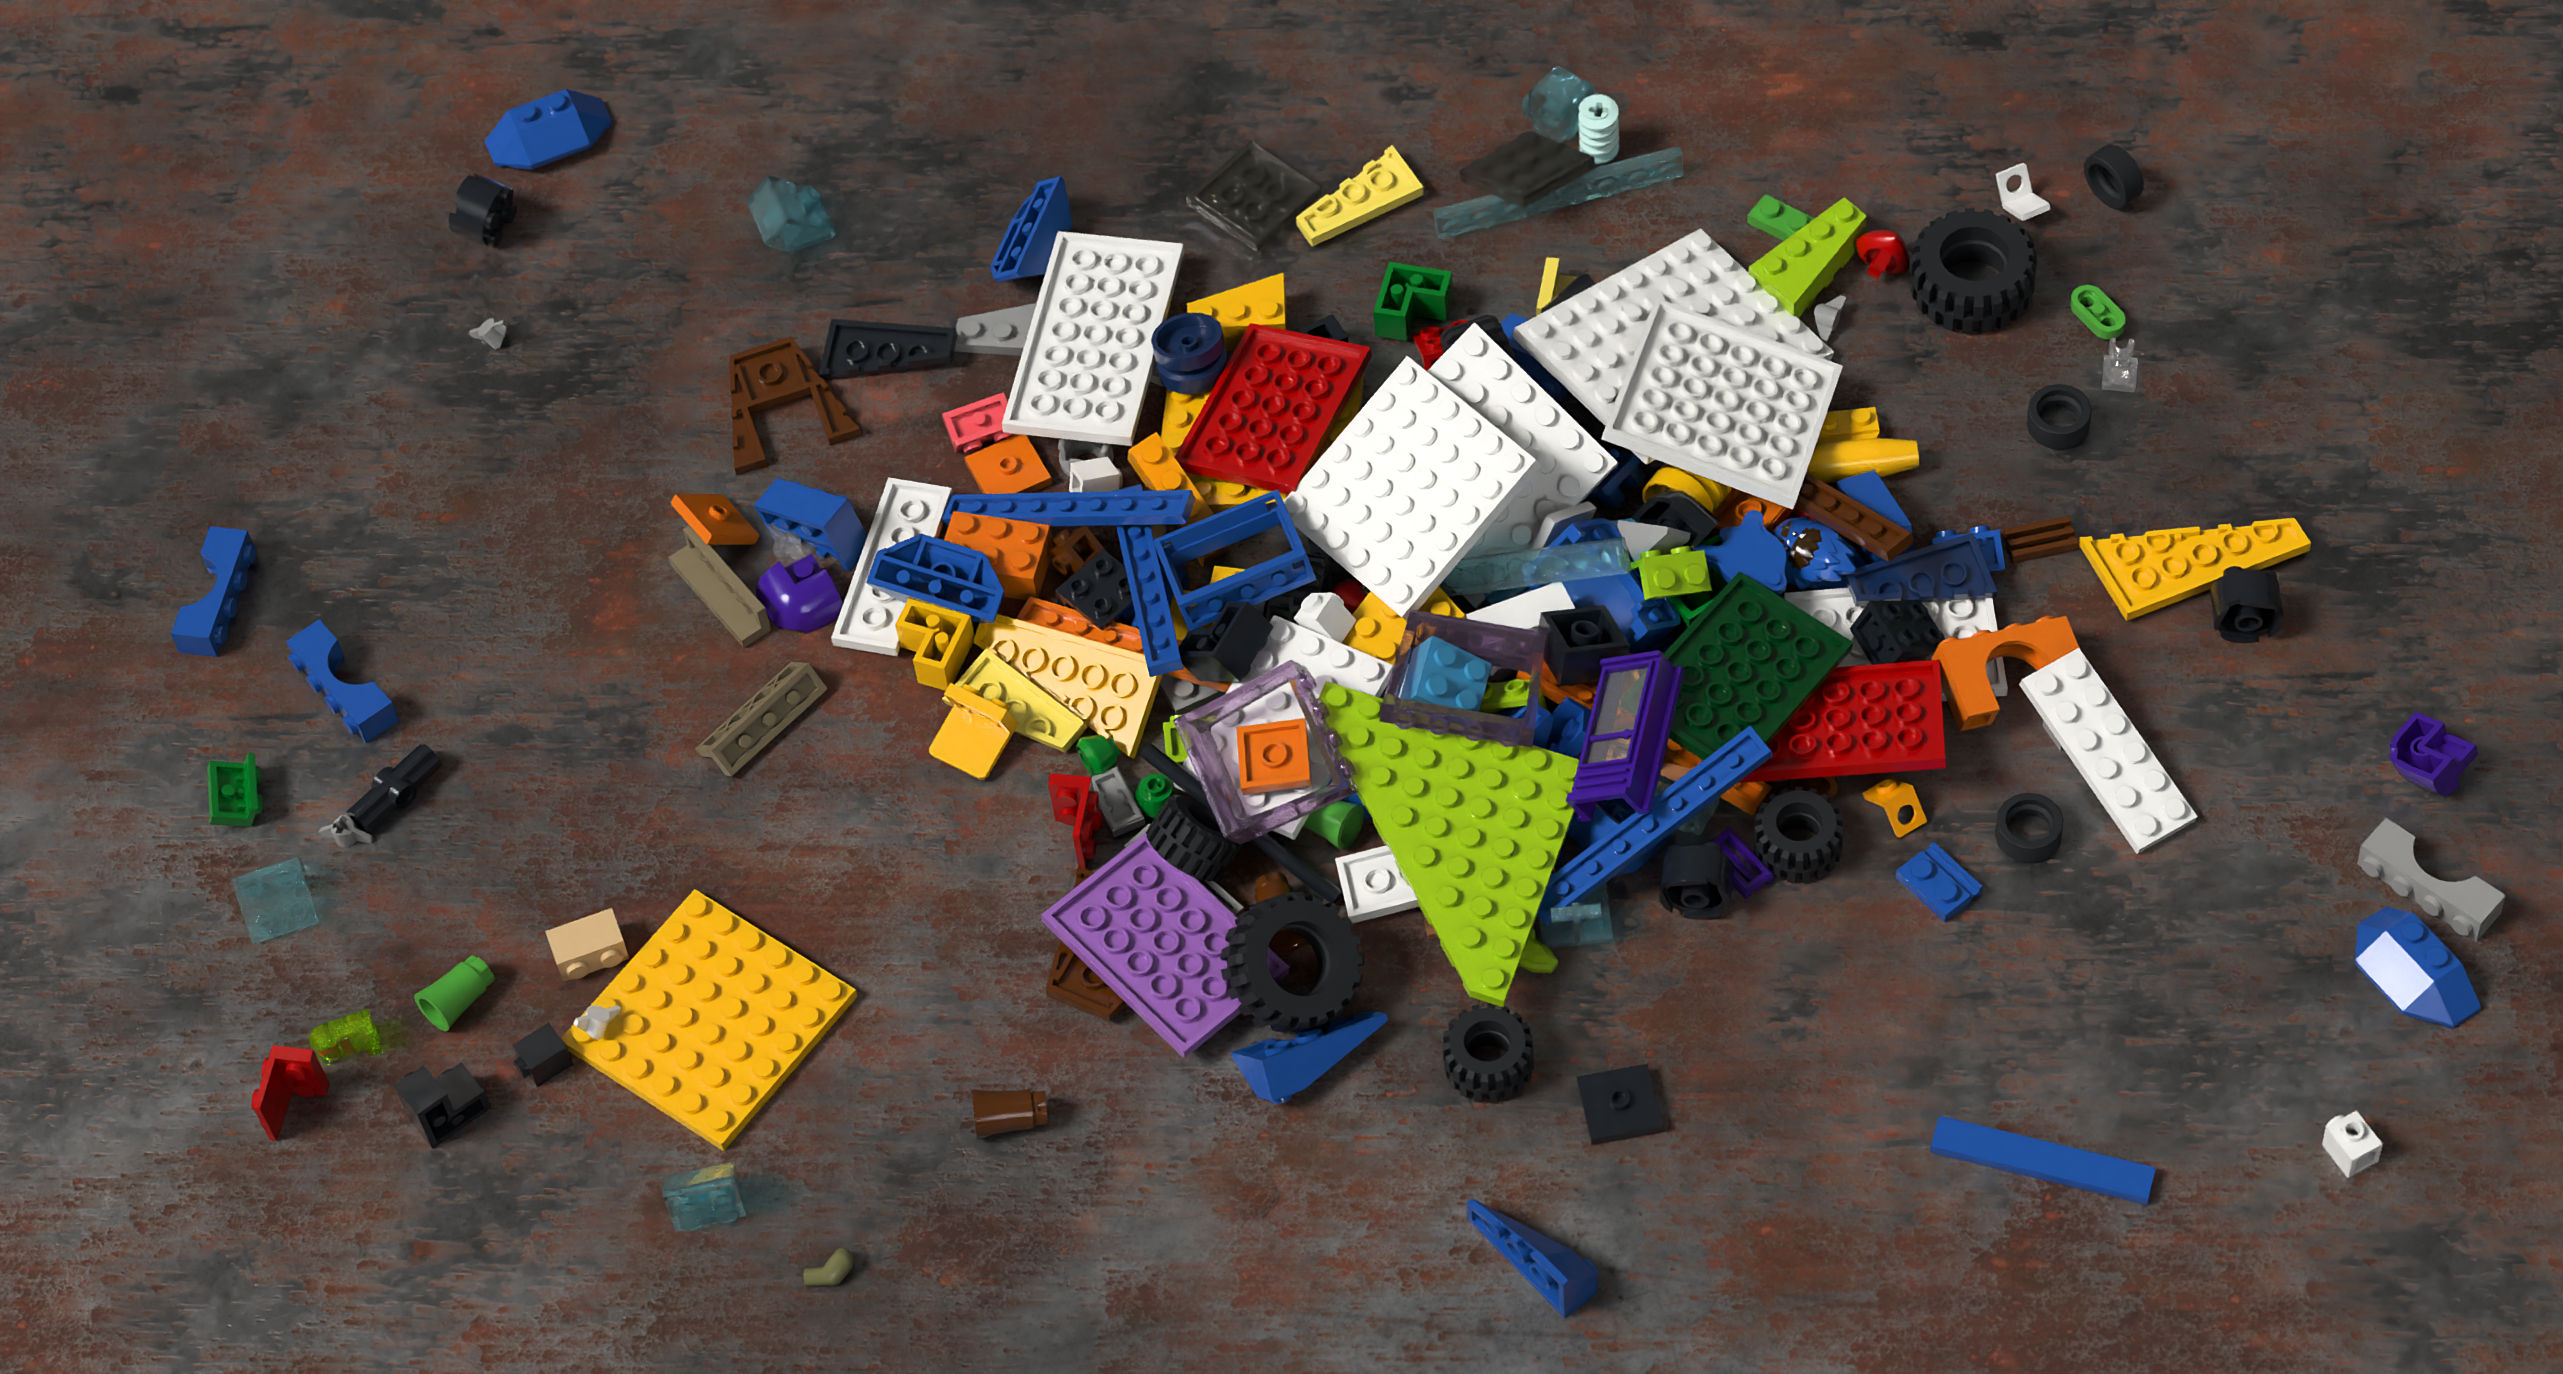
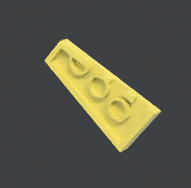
M1391 145L1384 151V156L1376 162L1371 160L1363 166V172L1352 180L1350 178L1346 179L1339 185V190L1331 196L1325 195L1298 215L1296 223L1313 247L1424 195L1423 186L1394 146Z
M987 648L955 683V685L961 688L964 684H967L982 693L981 697L988 701L996 698L1010 707L1009 713L1019 723L1014 731L1015 733L1064 753L1069 750L1087 729L1085 722ZM944 696L942 700L945 704L953 707V704Z

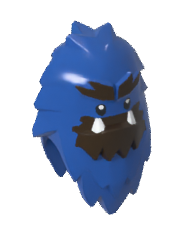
M1809 517L1791 518L1779 525H1774L1771 530V534L1779 539L1786 551L1785 577L1787 583L1793 584L1801 592L1807 588L1814 590L1847 588L1844 575L1854 574L1858 567L1866 565L1862 557L1856 553L1857 550L1839 536L1835 530L1818 520H1810Z

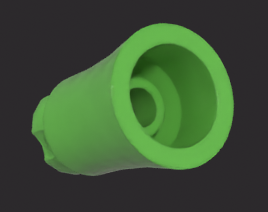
M1322 794L1303 827L1325 838L1340 850H1345L1351 846L1361 830L1364 810L1361 805L1341 801Z
M471 955L436 982L417 992L414 998L421 1012L432 1024L442 1031H448L459 1016L486 991V987L495 978L489 966L482 959Z

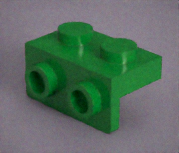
M247 753L244 763L210 760L207 766L210 824L251 827L255 815L261 814L263 804L262 794H257V786H259L261 779V768L255 765V753Z

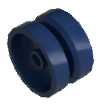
M1184 313L1165 320L1153 332L1151 343L1162 385L1168 390L1180 394H1195L1207 391L1215 386L1229 361L1220 322L1207 314Z

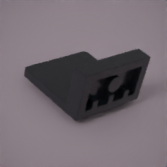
M1104 549L1055 590L1058 605L1075 609L1100 630H1105L1133 606L1125 566Z
M1917 600L1869 601L1849 628L1872 665L1905 662L1909 656H1933L1938 645L1945 640L1944 634L1938 629L1926 606Z

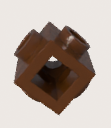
M1084 525L1072 531L1066 528L1053 539L1055 545L1047 554L1051 557L1055 569L1069 578L1101 552L1104 547L1088 527Z

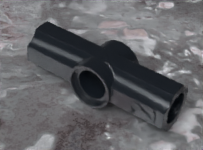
M420 744L396 767L388 766L379 771L372 781V788L346 811L347 815L353 820L357 828L369 833L394 809L403 810L414 801L417 795V788L442 766L440 759L427 745Z

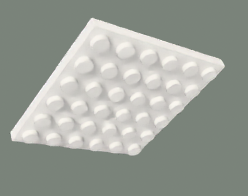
M1655 298L1601 439L1793 510L1843 366Z
M1474 322L1427 372L1541 464L1535 474L1446 577L1478 609L1486 598L1483 594L1491 593L1524 562L1545 516L1580 504L1619 463Z
M1407 356L1298 483L1296 492L1292 491L1283 502L1294 526L1408 622L1535 474L1541 464Z

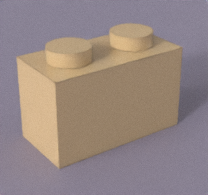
M612 908L545 931L563 982L571 979H581L588 973L605 967L611 968L617 966L622 961L630 959Z

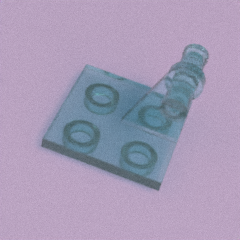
M1606 883L1581 902L1571 903L1569 907H1551L1552 924L1548 927L1539 917L1541 941L1549 948L1613 942Z

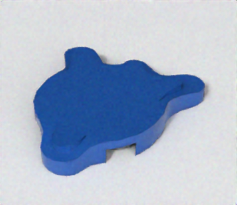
M1752 510L1747 512L1739 526L1722 528L1719 532V539L1722 545H1699L1693 550H1704L1707 567L1717 570L1727 583L1740 571L1777 595L1782 594L1786 590L1785 548L1776 536L1765 529L1763 515L1759 511Z

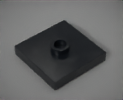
M1648 1064L1577 1076V1086L1591 1145L1663 1132Z

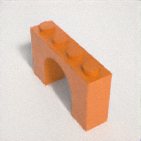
M2045 616L2034 623L2026 625L2014 623L1999 631L1990 632V630H1982L1971 637L1963 639L1958 637L1947 638L1938 645L1931 660L1940 661L1941 686L1959 732L1991 725L2000 710L1986 674V663L1998 657L2009 656L2026 661L2038 671L2078 649L2079 646L2067 616L2057 618Z

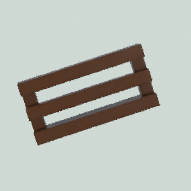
M2070 516L2004 529L2003 533L2012 563L2078 550L2079 541L2077 537L2075 538L2074 527H2071ZM2066 537H2067L2066 540H2061V541H2056V542L2047 543V541H2052V540H2057V539H2061V538H2066ZM2034 544V546L2016 550V548Z

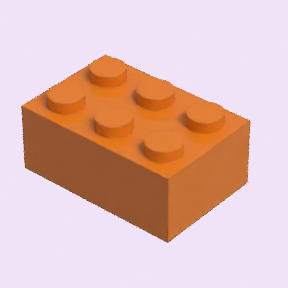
M953 511L944 541L985 553L1005 591L1003 597L1028 600L1031 596L1039 599L1051 560L1047 552L1054 546L1050 525Z

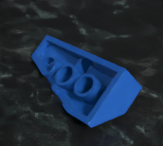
M1368 1010L1326 1023L1327 1030L1321 1028L1305 1029L1295 1032V1039L1275 1041L1273 1037L1233 1051L1231 1054L1257 1097L1269 1100L1272 1104L1284 1103L1293 1098L1292 1094L1307 1088L1385 1024L1388 1018L1385 1013Z

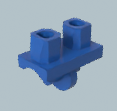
M1613 448L1609 454L1619 464L1587 496L1588 498H1598L1606 508H1616L1625 500V495L1618 487L1621 482L1624 483L1626 488H1634L1646 478L1639 466L1642 461L1634 453L1630 455L1625 452H1618Z

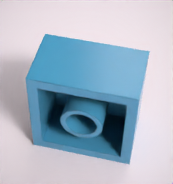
M1432 635L1413 649L1398 704L1473 726L1478 718L1492 664Z

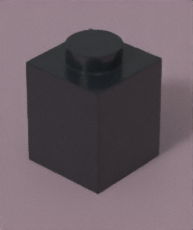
M550 1023L513 1044L517 1059L513 1061L516 1069L524 1079L529 1076L537 1087L573 1065L566 1045Z

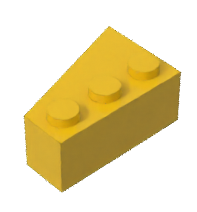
M1284 272L1187 303V313L1207 314L1220 322L1226 351H1235L1250 323L1287 330Z

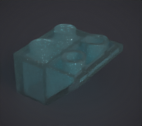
M767 175L746 200L766 246L793 252L831 239L836 234L830 221V216L821 201L820 193L810 185L805 186L785 178L780 179Z
M734 1161L663 1177V1199L676 1232L681 1230L694 1231L703 1225L717 1222L729 1223L739 1217L747 1216L741 1181Z

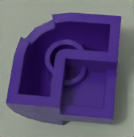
M812 554L785 568L779 561L762 575L756 586V598L765 607L772 623L779 629L783 627L789 630H803L804 634L818 630L837 620L843 606L833 581L827 571L821 569Z
M2415 712L2405 722L2389 743L2390 759L2398 774L2407 781L2442 796L2452 794L2460 787L2458 776L2478 755L2476 744L2448 734L2445 723Z

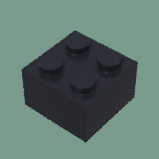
M1605 605L1541 612L1535 646L1560 686L1599 682L1602 670L1601 659L1625 656L1629 653L1630 644ZM1625 671L1620 672L1623 676H1625Z

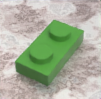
M1764 194L1748 214L1747 223L1785 241L1815 218Z

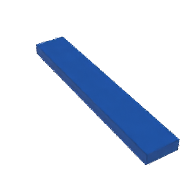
M1939 1116L1930 1147V1153L2145 1205L2148 1204L2156 1167L1944 1116Z

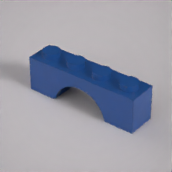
M210 526L200 554L208 572L217 576L216 583L210 593L203 599L191 605L180 607L171 636L179 653L217 657L221 645H224L227 641V628L231 617L233 618L236 615L237 600L240 591H243L246 587L247 572L250 564H253L256 559L257 549L247 530Z
M320 619L286 641L291 652L287 657L293 668L298 673L302 670L306 673L305 679L316 694L321 691L325 695L323 698L324 702L334 715L339 712L344 717L341 720L352 736L357 733L367 743L399 722L393 703L374 681L353 685L341 682L336 678L337 670L345 657L338 640Z

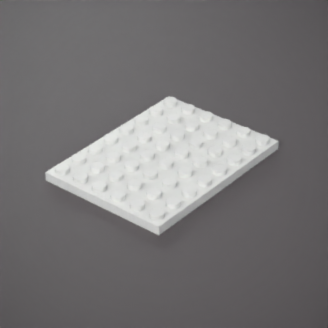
M1701 228L1514 328L1512 335L1526 351L1605 426L1655 298L1831 361L1834 351L1801 320L1786 311L1774 296L1769 295L1759 286L1755 279L1749 275V272ZM1632 451L1646 465L1656 460Z

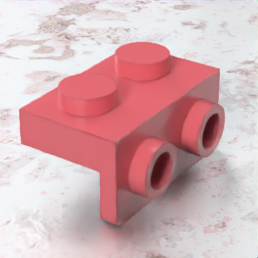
M1004 392L942 414L955 452L963 450L965 454L972 453L983 447L982 443L993 439L995 443L1014 436L1013 433H1004L1002 429V421L1008 404Z

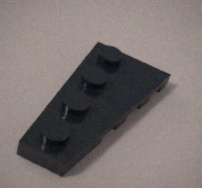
M831 319L818 375L824 381L952 363L958 333L956 328Z

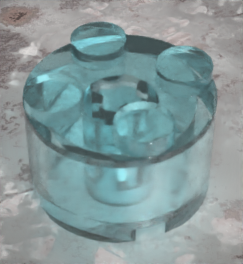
M1556 66L1524 96L1522 111L1525 119L1528 116L1534 123L1531 128L1545 140L1553 143H1562L1564 140L1569 141L1579 132V105L1586 97L1595 94V88L1591 82L1581 80L1575 74L1566 71L1560 66Z

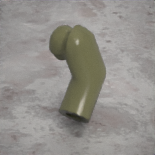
M846 1248L837 1249L823 1267L804 1268V1285L826 1286L839 1284L853 1267L854 1260L851 1251Z

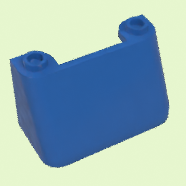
M1605 518L1571 523L1522 572L1529 583L1531 591L1561 580L1575 608L1605 605L1630 644L1629 653H1643L1647 648L1672 632L1681 621L1678 611L1668 597L1651 600L1644 599L1639 569L1631 570L1630 563L1634 562L1620 531L1613 522Z

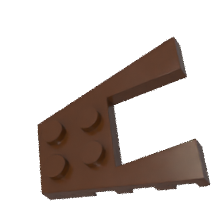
M791 336L729 356L730 389L732 394L731 414L733 420V464L736 476L768 466L750 413L811 394L830 446L861 436L859 426L852 421L847 414V410L839 400L837 401L829 390V386L823 378L819 377L813 369L811 362Z
M1078 867L1074 888L1094 874V872ZM1060 940L1050 971L1046 995L1102 1020L1111 1022L1127 1003Z

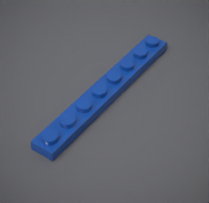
M1141 484L1115 491H1143ZM1116 525L1149 676L1153 677L1183 669V664L1157 550L1153 543L1154 537L1151 525Z
M1192 490L953 494L950 496L941 520L945 527L948 528L953 511L1050 526L1187 524L1196 499Z
M1751 726L1747 727L1657 795L1654 799L1651 813L1638 814L1635 812L1551 876L1537 915L1548 927L1773 756L1771 750Z

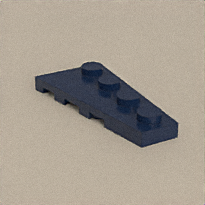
M1974 533L1898 555L1890 562L1881 560L1857 568L1854 574L1844 575L1856 607L1866 606L1869 601L1917 600L1921 602L1996 598L1998 593Z

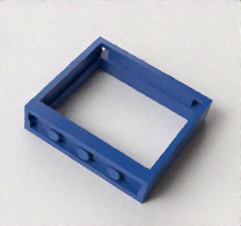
M1278 489L1153 540L1189 631L1214 622L1227 601H1248L1253 606L1317 580ZM1275 499L1274 502H1271V503H1269V504H1265L1266 502ZM1277 525H1282L1292 551L1185 594L1175 570L1176 566ZM1170 541L1172 542L1171 544L1162 547L1163 544L1168 543Z

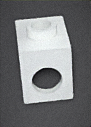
M2025 163L1996 173L2003 209L2022 221L2051 210L2050 204L2032 193ZM2012 175H2020L2022 180L2021 186L2016 191L2009 192L2006 188L2007 180Z

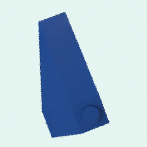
M1473 1198L1466 1202L1468 1220L1564 1319L1598 1293V1271L1587 1258L1581 1259L1573 1250Z

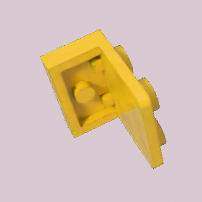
M950 683L944 695L953 704V708L932 742L929 753L934 758L979 780H985L1019 723L1009 713L1010 707L996 698L988 701L981 697V692L967 684H964L961 688Z

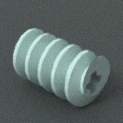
M1602 94L1586 97L1578 108L1580 111L1578 114L1580 156L1588 163L1604 164L1611 161L1619 151V110L1616 102L1609 96Z

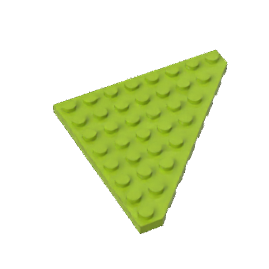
M1325 681L1314 708V717L1319 727H1322L1327 735L1329 745L1341 766H1344L1354 790L1363 806H1366L1373 818L1375 828L1385 846L1388 845L1395 858V864L1407 885H1410L1418 899L1417 903L1429 925L1434 928L1440 939L1441 947L1451 965L1459 973L1469 997L1504 1007L1575 810L1566 802L1567 794L1572 792L1579 759Z

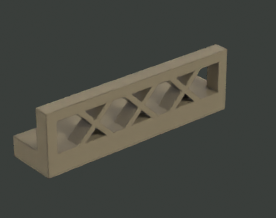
M690 525L684 528L683 532L687 545L668 557L670 565L743 648L770 632L771 627L767 612L762 603L710 545H706Z
M790 662L695 749L700 756L713 758L726 776L732 777L828 688L809 663Z

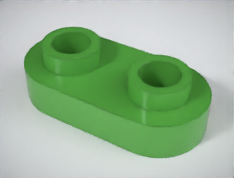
M2082 285L2072 292L2070 304L2072 312L2096 336L2110 340L2122 335L2125 328V314L2098 287Z

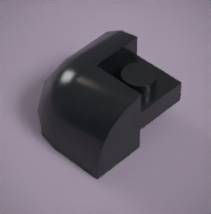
M1664 490L1655 494L1632 517L1637 523L1666 526L1691 533L1689 541L1682 546H1691V550H1694L1720 522L1695 497L1683 490Z

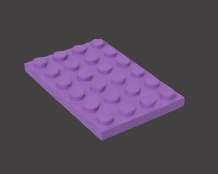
M1144 833L1041 914L1042 922L1185 1059L1241 1013L1237 1009L1241 1002L1238 998L1230 999L1226 991L1232 988L1229 979L1223 980L1221 973L1222 969L1227 968V961L1221 960V952L1223 948L1228 947L1230 944L1225 940L1229 929L1237 926L1235 924L1237 917L1195 877L1185 874L1164 860L1152 847L1146 837L1147 834ZM1268 947V968L1273 979L1278 983L1289 974V966Z

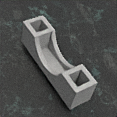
M2385 818L2361 845L2357 865L2361 866L2368 875L2377 877L2390 885L2400 896L2408 897L2419 904L2429 915L2437 916L2451 925L2458 934L2468 936L2477 942L2501 914L2506 895L2477 876L2463 881L2447 882L2428 875L2421 869L2414 857L2413 846L2415 836Z

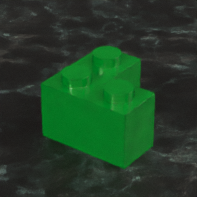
M1389 262L1373 311L1375 336L1407 341L1414 316L1446 321L1454 296L1452 272Z

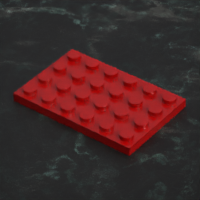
M1250 323L1174 458L1184 472L1271 491L1278 489L1280 493L1290 494L1292 491L1296 492L1298 483L1314 465L1372 357L1371 347Z
M1927 660L1836 667L1767 745L1773 756L1738 783L1946 768L1940 661Z

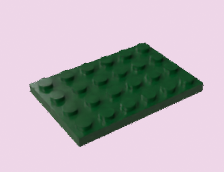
M1739 571L1663 654L1675 667L1682 666L1685 670L1669 739L1703 761L1749 726L1768 745L1851 652L1854 642ZM1646 674L1627 693L1621 702L1620 708L1635 717L1637 716Z

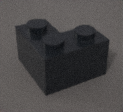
M1227 601L1210 629L1188 631L1179 646L1182 664L1199 681L1240 682L1249 673L1251 663L1258 652L1267 644V637L1274 626L1248 601Z
M462 1063L452 1069L445 1070L436 1080L426 1067L422 1066L418 1070L406 1074L399 1083L394 1085L410 1122L432 1149L491 1109L485 1091Z

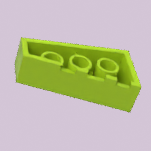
M1845 197L1750 265L1749 275L1769 295L1774 296L1786 311L1800 320L1802 313L1806 309L1809 310L1814 304L1816 296L1824 287L1827 288L1833 281V276L1840 267L1843 268L1857 251L1855 239L1866 233L1867 215Z

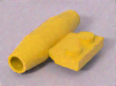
M1875 407L1827 412L1806 472L1824 483H1835L1839 480L1875 470L1879 477H1884L1919 467L1917 441L1880 438Z

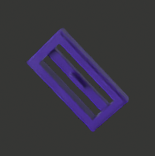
M1730 828L1708 841L1719 844L1722 847V853L1732 860L1734 868L1748 882L1746 883L1734 870L1732 885L1745 899L1751 896L1752 891L1755 890L1757 892L1762 889V884L1765 882L1769 884L1773 881V873ZM1725 840L1759 875L1758 877H1755L1743 865V862L1723 843Z

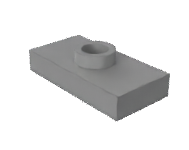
M1118 766L1109 769L1104 774L1092 776L1094 791L1099 792L1098 808L1102 809L1103 818L1114 838L1146 825L1144 816Z

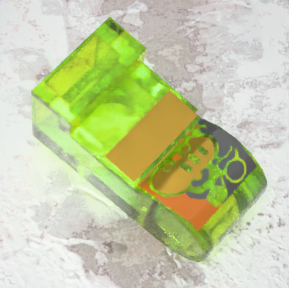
M368 1008L315 1027L309 1035V1044L322 1064H334L340 1061L343 1056L366 1050L369 1057L383 1053L376 1025Z

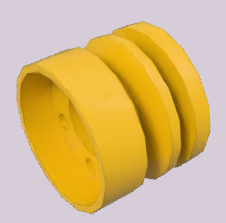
M1664 463L1662 469H1659L1645 485L1642 493L1645 503L1649 498L1664 490H1683L1695 497L1713 513V510H1716L1728 496L1732 487Z

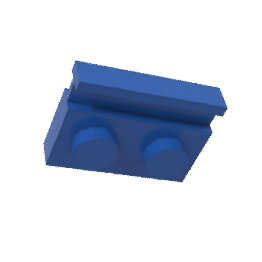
M1934 841L1927 850L1919 852L1896 870V879L1944 923L1970 904L1971 899L1982 894L1983 886Z

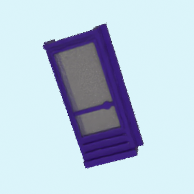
M1660 650L1606 658L1600 661L1602 670L1572 792L1567 794L1566 802L1578 813L1577 819L1580 822L1592 821L1596 802L1623 798L1638 814L1651 813L1685 672L1682 666L1675 667Z

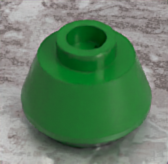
M1101 734L1081 737L1076 745L1078 755L1091 776L1104 774L1117 764L1116 757L1120 755V752L1111 737L1106 739Z
M1151 774L1142 779L1134 793V799L1143 816L1155 819L1168 797L1180 795V791L1178 788H1175L1173 782L1165 775Z

